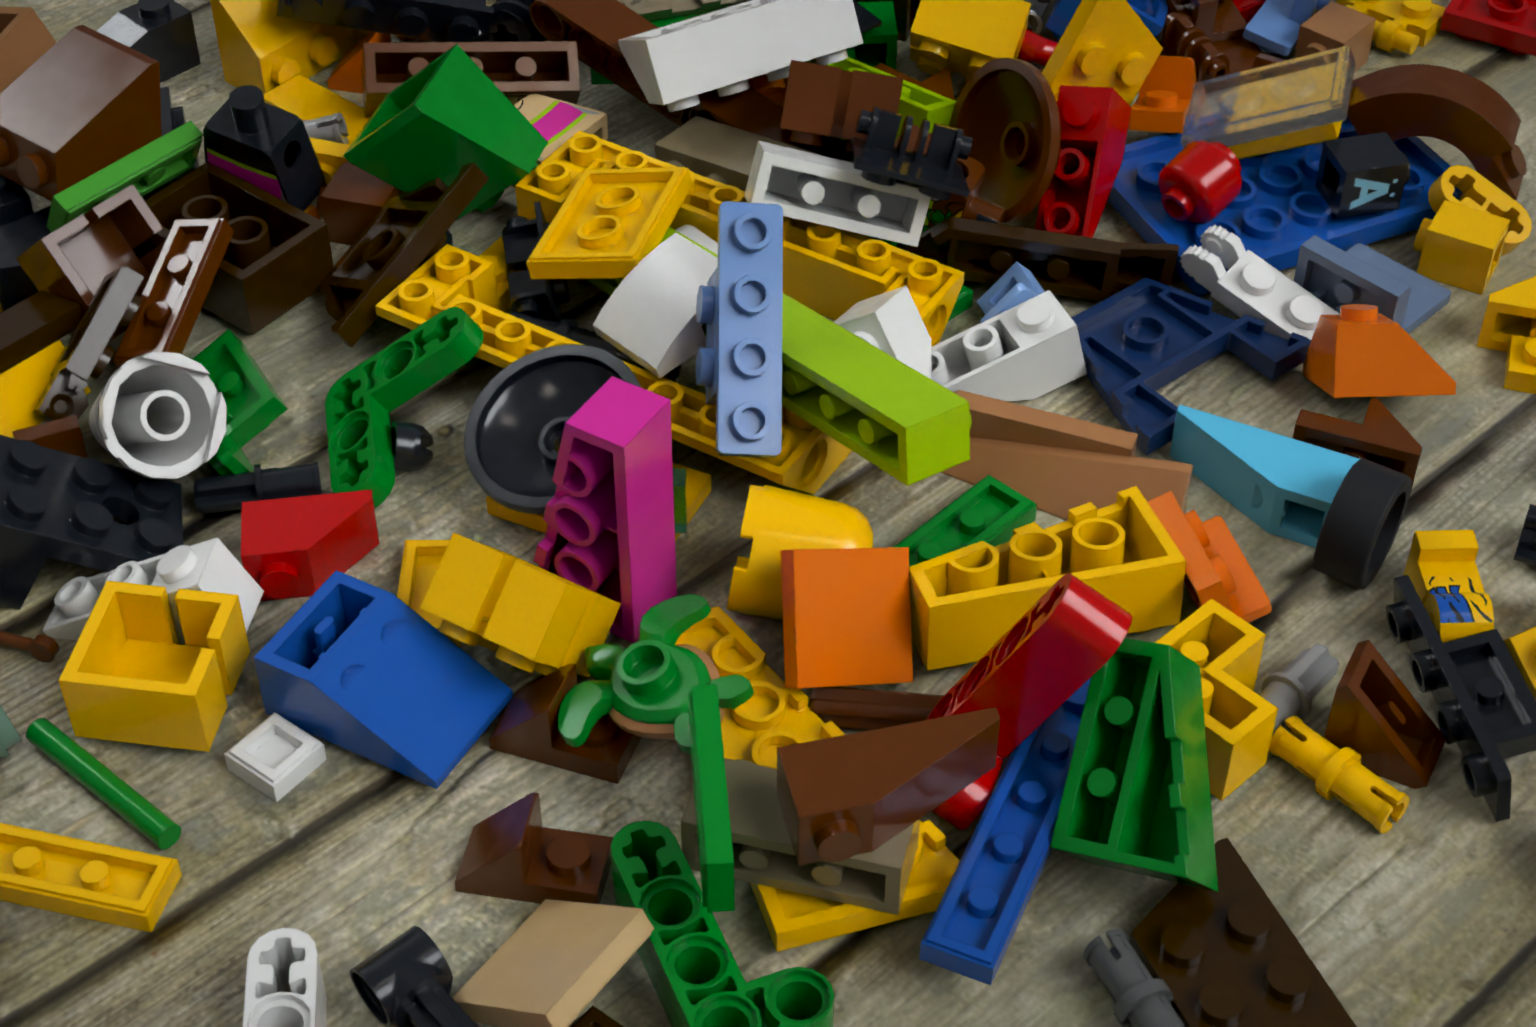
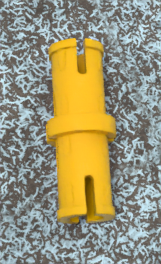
M1295 715L1285 720V725L1291 729L1290 733L1281 725L1277 728L1271 738L1269 752L1279 756L1315 783V792L1324 799L1330 801L1335 797L1383 834L1392 829L1393 824L1387 820L1388 817H1391L1396 823L1401 819L1409 805V796L1404 792H1399L1364 767L1360 760L1362 757L1350 747L1339 749L1304 724L1302 719Z

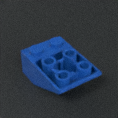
M337 570L253 657L265 714L271 715L275 712L308 733L435 789L441 785L513 697V691L510 687L394 594Z

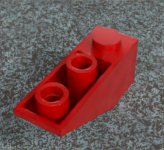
M1060 85L1057 100L1062 129L1060 156L1053 180L1040 200L1035 229L1093 238L1123 161L1132 108L1113 88Z

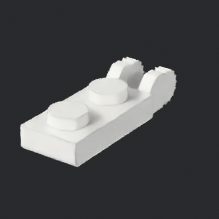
M1216 225L1210 226L1200 236L1202 238L1200 240L1202 246H1190L1180 256L1182 258L1180 260L1182 263L1181 267L1184 268V272L1188 273L1189 277H1194L1196 282L1212 292L1211 297L1239 317L1248 315L1266 322L1265 332L1289 340L1293 332L1312 340L1320 315L1340 314L1249 249L1246 251L1241 239L1234 233H1229L1221 225L1219 227Z

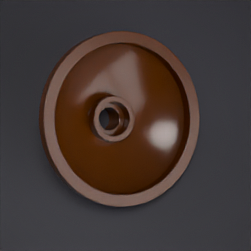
M994 59L981 66L964 85L955 103L949 126L963 129L964 136L973 138L969 156L982 163L986 170L979 198L1006 208L1007 211L1002 224L1010 225L1023 219L1036 207L1053 180L1061 150V118L1053 91L1047 79L1035 66L1020 59Z

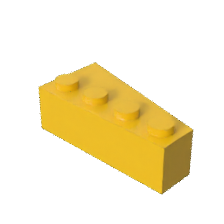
M1133 486L1117 492L1116 503L1097 509L1095 505L1088 502L1069 509L1068 520L1042 529L1037 523L1033 522L1013 529V536L1010 541L995 547L980 541L910 566L912 641L927 671L978 662L1061 577L1068 573H1071L1131 613L1132 623L1128 633L1145 632L1150 629L1177 625L1180 623L1186 560L1138 487Z

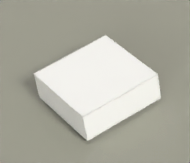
M275 712L224 753L227 769L275 802L283 798L327 760L325 747L322 742Z

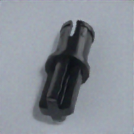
M318 462L261 469V464H255L254 472L200 478L195 481L193 487L195 505L198 512L202 514L242 509V502L322 494Z

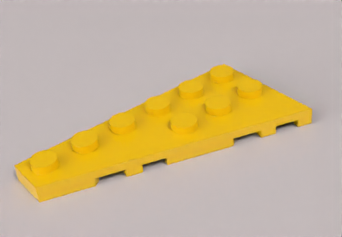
M719 606L711 608L707 617L692 625L677 639L675 645L688 644L706 652L714 662L720 677L729 675L744 676L753 687L754 694L750 699L735 709L725 708V716L721 724L724 758L747 760L756 765L777 769V747L845 735L832 720L824 723L814 712L810 711L808 696L800 688H785V682L766 664V653ZM929 819L925 822L920 820L918 848L898 915L750 883L776 952L936 911L960 862L945 846L946 836Z

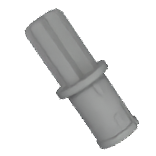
M1315 644L1311 649H1304L1283 672L1271 673L1263 681L1262 691L1259 695L1278 708L1273 734L1280 725L1284 728L1286 727L1285 720L1295 715L1303 719L1311 711V700L1337 674L1338 660L1329 654L1326 646Z

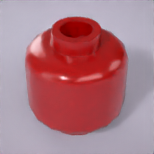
M1192 141L1159 173L1158 187L1162 196L1161 203L1163 208L1170 216L1179 221L1186 220L1194 224H1207L1211 222L1241 191V165L1237 156L1230 148L1219 142Z

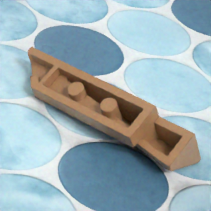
M962 390L954 392L969 401V411L972 419L970 428V460L940 473L972 485L977 484L987 475H991L1035 502L1038 510L1064 520H1068L1069 509L1088 502L1095 505L1097 509L1116 503L1117 492L1133 486L1138 487L1146 501L1171 491L1185 514L1194 465L1135 457L1137 433Z

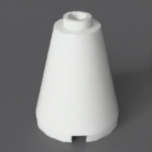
M150 352L126 361L113 372L92 405L89 413V426L92 435L98 443L129 471L149 479H177L190 474L204 462H208L217 453L226 432L227 405L222 392H218L215 384L208 376L210 373L201 363L180 353Z

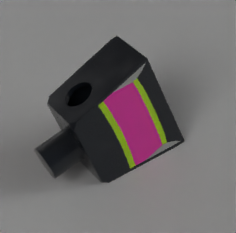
M244 85L234 89L230 93L229 99L205 124L203 129L205 163L210 162L302 211L306 210L318 196L322 186L326 185L324 174L303 121L295 114L265 103L264 95L260 88L253 85Z

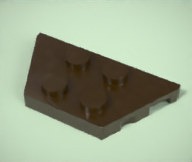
M468 163L462 166L458 176L449 187L437 177L422 184L414 191H406L389 199L321 281L322 294L327 298L325 302L327 313L337 321L331 326L332 331L348 347H353L377 318L375 305L407 279L423 260L432 257L442 248L447 239L446 231L489 180L475 163Z
M1228 838L1215 843L1218 892L1177 883L1131 932L1130 944L1151 976L1163 979L1173 994L1171 1006L1185 1027H1357Z

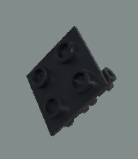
M873 107L871 112L861 109L855 132L865 134L864 139L851 136L850 145L854 169L862 170L861 176L864 179L886 186H894L897 179L919 185L918 191L920 193L940 200H951L953 194L969 197L970 190L961 164L956 163L957 158L967 160L972 147L973 138L964 136L963 129L934 123L926 154H923L930 127L929 120L924 119L922 121L914 150L911 151L906 148L911 134L913 116H906L897 147H895L894 143L902 115L878 107Z

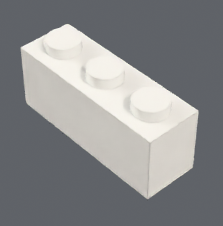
M759 140L744 195L747 203L780 205L783 208V216L915 247H918L931 197L918 191L919 185L897 179L894 186L880 185L864 179L861 176L862 170L854 169V165L851 162Z

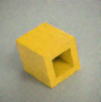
M1444 200L1433 220L1424 218L1418 229L1413 250L1421 252L1417 273L1426 278L1482 295L1499 264L1510 219Z

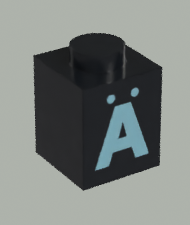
M1386 132L1326 140L1323 143L1315 187L1337 218L1399 209L1404 185H1407L1410 179L1409 160L1398 149Z

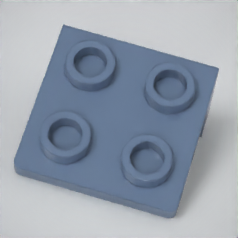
M1314 235L1300 245L1294 282L1338 313H1340V306L1375 305L1378 306V313L1397 322L1409 334L1449 303L1451 296L1449 289L1364 244L1357 243L1345 252Z

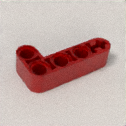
M1071 573L1061 577L940 699L929 714L927 720L996 707L1001 718L996 766L931 812L959 830H964L970 826L989 800L1003 760L1114 655L1128 633L1132 623L1131 613Z

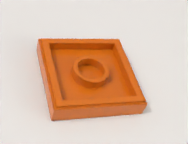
M909 547L781 550L785 688L799 689L913 682Z

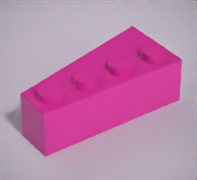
M612 376L564 425L552 481L557 486L554 497L546 504L543 520L548 523L545 537L537 545L534 562L540 568L621 603L609 632L635 643L640 638V623L643 615L651 607L677 595L671 402L666 397Z

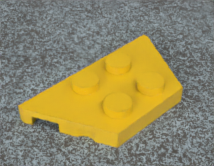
M1082 0L1042 74L1047 79L1056 101L1058 100L1060 85L1113 88L1131 105L1162 52L1163 47L1126 0Z

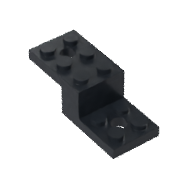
M0 435L1 606L21 609L47 557L109 572L125 562L146 560L165 554L171 549L183 545L181 484L168 480L145 478L127 469L105 464L97 459L83 458L43 447L31 441ZM113 516L121 519L125 524L113 521Z

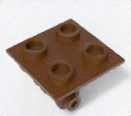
M1173 12L1165 17L1162 40L1158 41L1163 47L1160 55L1193 58L1195 62L1198 100L1213 99L1218 95L1243 90L1244 86L1248 85L1255 56L1263 53L1255 43L1243 37L1212 42L1201 29L1195 28L1187 14Z

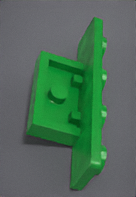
M228 329L192 359L201 363L210 373L208 376L215 384L218 392H222L227 405L226 432L217 453L208 461L221 476L254 472L252 464L241 448L287 410V407L243 342Z

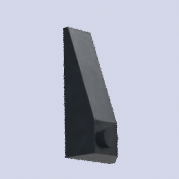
M139 0L138 3L117 12L97 30V32L159 61L160 83L201 64L191 11L174 0Z

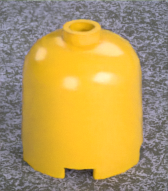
M750 485L740 537L752 539V547L749 558L741 556L737 558L736 566L733 569L727 610L740 612L739 614L783 620L781 550L873 548V530L868 518L858 508L842 502L768 485L763 487Z

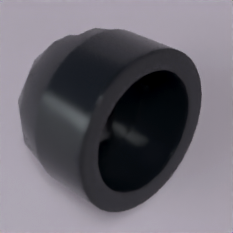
M393 421L391 437L395 471L409 472L420 470L427 466L433 459V452L427 449V447L434 444L432 435L423 426L415 423Z

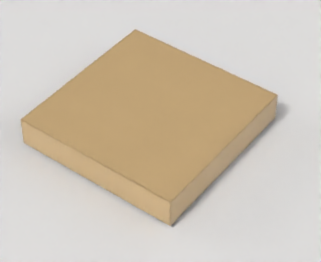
M545 899L452 998L474 1023L499 1027H569L647 940L654 927L642 908Z

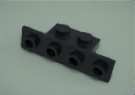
M1409 576L1396 577L1393 579L1394 603L1386 606V617L1390 632L1397 644L1406 642L1411 652L1410 665L1417 687L1422 693L1431 691L1437 703L1435 705V714L1443 739L1447 744L1457 743L1463 755L1461 759L1462 771L1470 793L1474 798L1484 797L1496 822L1510 819L1512 778L1504 759L1536 750V700L1497 629L1443 643Z

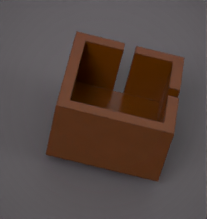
M791 60L780 128L792 130L790 141L823 146L825 136L846 139L845 150L851 151V136L864 139L865 134L855 132L861 109L871 112L873 107H878L898 113L904 78L857 70L850 72L841 70L842 68Z
M131 184L91 208L84 215L81 214L43 237L16 259L39 292L43 290L80 303L85 313L104 277L120 267L128 266L144 276L135 293L141 297L165 242L140 259L133 249L158 233L163 227L135 186ZM128 325L125 328L117 326L109 342L125 332Z

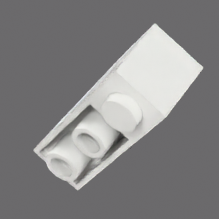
M1050 290L931 347V380L952 392L962 390L1007 402L1036 399L1087 374L1077 325Z
M217 537L191 546L180 545L165 554L139 562L128 561L109 572H103L87 578L80 576L70 580L57 592L54 598L55 606L42 631L51 638L78 641L106 581L166 587L179 644L186 645L175 602L178 589L238 595L246 633L264 590Z

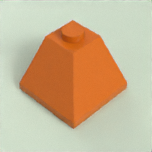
M1347 304L1340 306V314L1320 315L1303 362V376L1333 398L1456 395V382L1397 322L1378 313V306Z

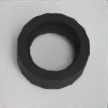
M1364 458L1359 459L1345 476L1326 515L1315 549L1314 569L1360 589H1365L1380 570L1399 530L1408 504L1412 479L1408 475Z

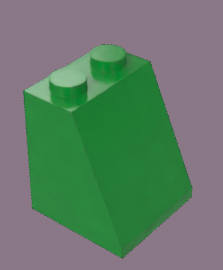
M456 44L388 93L343 156L351 164L403 192L414 191L422 184L437 177L449 187L458 176L462 166L468 163H475L489 180L456 219L459 220L475 208L480 213L485 212L500 199L504 189L511 185L515 188L519 181L538 166L536 162L548 142L459 45Z

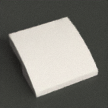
M674 233L643 258L614 290L593 323L596 334L655 376L662 378L695 355L699 347H706V337L701 327L703 324L697 322V294L700 285L707 286V281L717 268L718 258L678 233Z

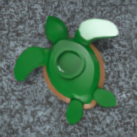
M686 594L670 598L651 607L643 615L640 623V641L630 645L628 648L614 643H604L586 648L585 666L588 673L595 680L584 681L575 685L565 695L561 703L558 715V730L566 744L572 747H580L587 740L598 719L609 713L617 726L624 731L648 739L676 740L682 752L691 754L688 719V691H691V686L717 684L721 724L725 716V708L735 709L753 696V687L744 676L729 675L720 677L714 662L706 652L688 644L675 645L677 639L684 631L707 617L710 613V605L704 597L696 594Z

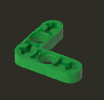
M452 307L438 313L345 373L330 388L326 396L325 412L330 479L333 493L372 489L375 508L382 504L389 496L395 484L389 412L465 365L475 356L482 345L484 337L482 328L463 309Z

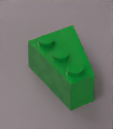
M1124 638L1114 655L1091 677L1050 845L1051 848L1083 862L1218 892L1201 674L1198 664L1169 645Z

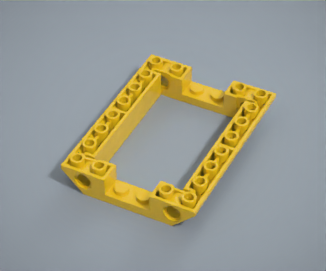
M579 130L515 185L517 215L528 220L535 219L534 202L540 201L546 222L551 223L582 172L587 169L677 166ZM689 170L693 185L669 227L675 230L686 224L692 225L718 243L719 206L724 201L747 202L744 196L745 191ZM783 216L784 294L824 317L837 320L857 302L906 285L930 335L931 347L940 342L964 283L965 272L943 265L936 260L924 258L889 245L882 240ZM502 236L479 256L446 244L375 305L376 315L411 330H414L448 308L458 307L463 309L482 328L484 333L482 345L475 354V357L502 368L507 367L527 354L547 347L567 344L584 345L505 313L511 307L507 273L528 270V267L508 271ZM623 361L635 374L643 389L670 399L673 440L780 485L815 494L852 452V450L782 406V451L777 457L718 455L716 452V404H706V394L667 378H658L650 371Z

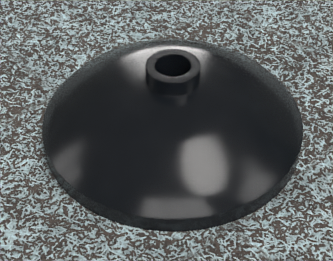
M578 344L557 345L540 349L519 358L505 367L482 390L469 413L465 427V457L467 465L477 483L489 497L509 509L528 514H544L546 504L555 495L557 485L552 481L565 423L612 376L641 387L632 370L621 359L603 349Z

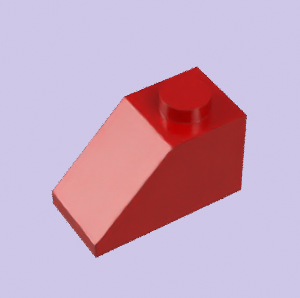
M372 489L242 502L241 559L245 570L264 590L260 601L312 596L336 570L345 573L379 545Z

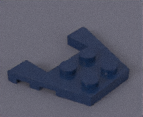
M1147 277L1072 317L1079 333L1087 378L1125 431L1138 434L1136 446L1146 456L1172 441L1178 408L1157 393L1156 390L1226 350L1273 381L1304 362L1311 340L1294 332L1290 335L1289 340L1265 332L1266 322L1248 315L1233 320L1212 312L1213 302Z

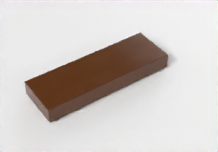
M225 218L178 219L174 221L141 295V305L129 323L114 356L113 362L117 367L145 353H183L234 233V230Z

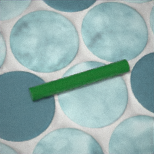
M39 718L29 725L26 731V738L29 742L156 846L164 850L170 848L178 841L181 835V827L48 719Z

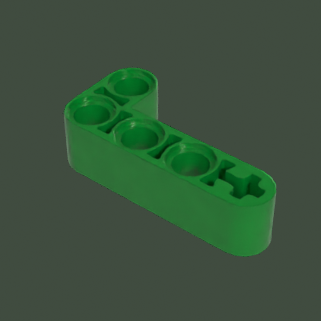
M644 820L632 822L622 827L615 834L611 843L615 902L617 906L642 908L654 927L651 935L637 951L671 1027H833L834 993L832 985L819 972L809 968L794 967L745 982L712 912L707 913V907H703L702 891L676 837L669 828L658 822ZM801 1017V1018H807V1019H805V1020H793V1019H789V1018Z

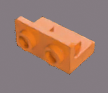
M1171 491L1147 501L1186 560L1184 586L1197 609L1212 598L1248 623L1272 611L1267 594L1222 517L1215 516L1202 522L1194 509L1184 514Z

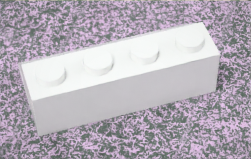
M750 0L618 40L620 50L649 104H667L669 112L683 110L700 104L698 94L717 89L719 96L731 95L750 88L748 79L767 74L768 81L787 78L789 76L791 60L805 62L816 59L817 64L828 65L847 59L846 49L864 44L853 0Z

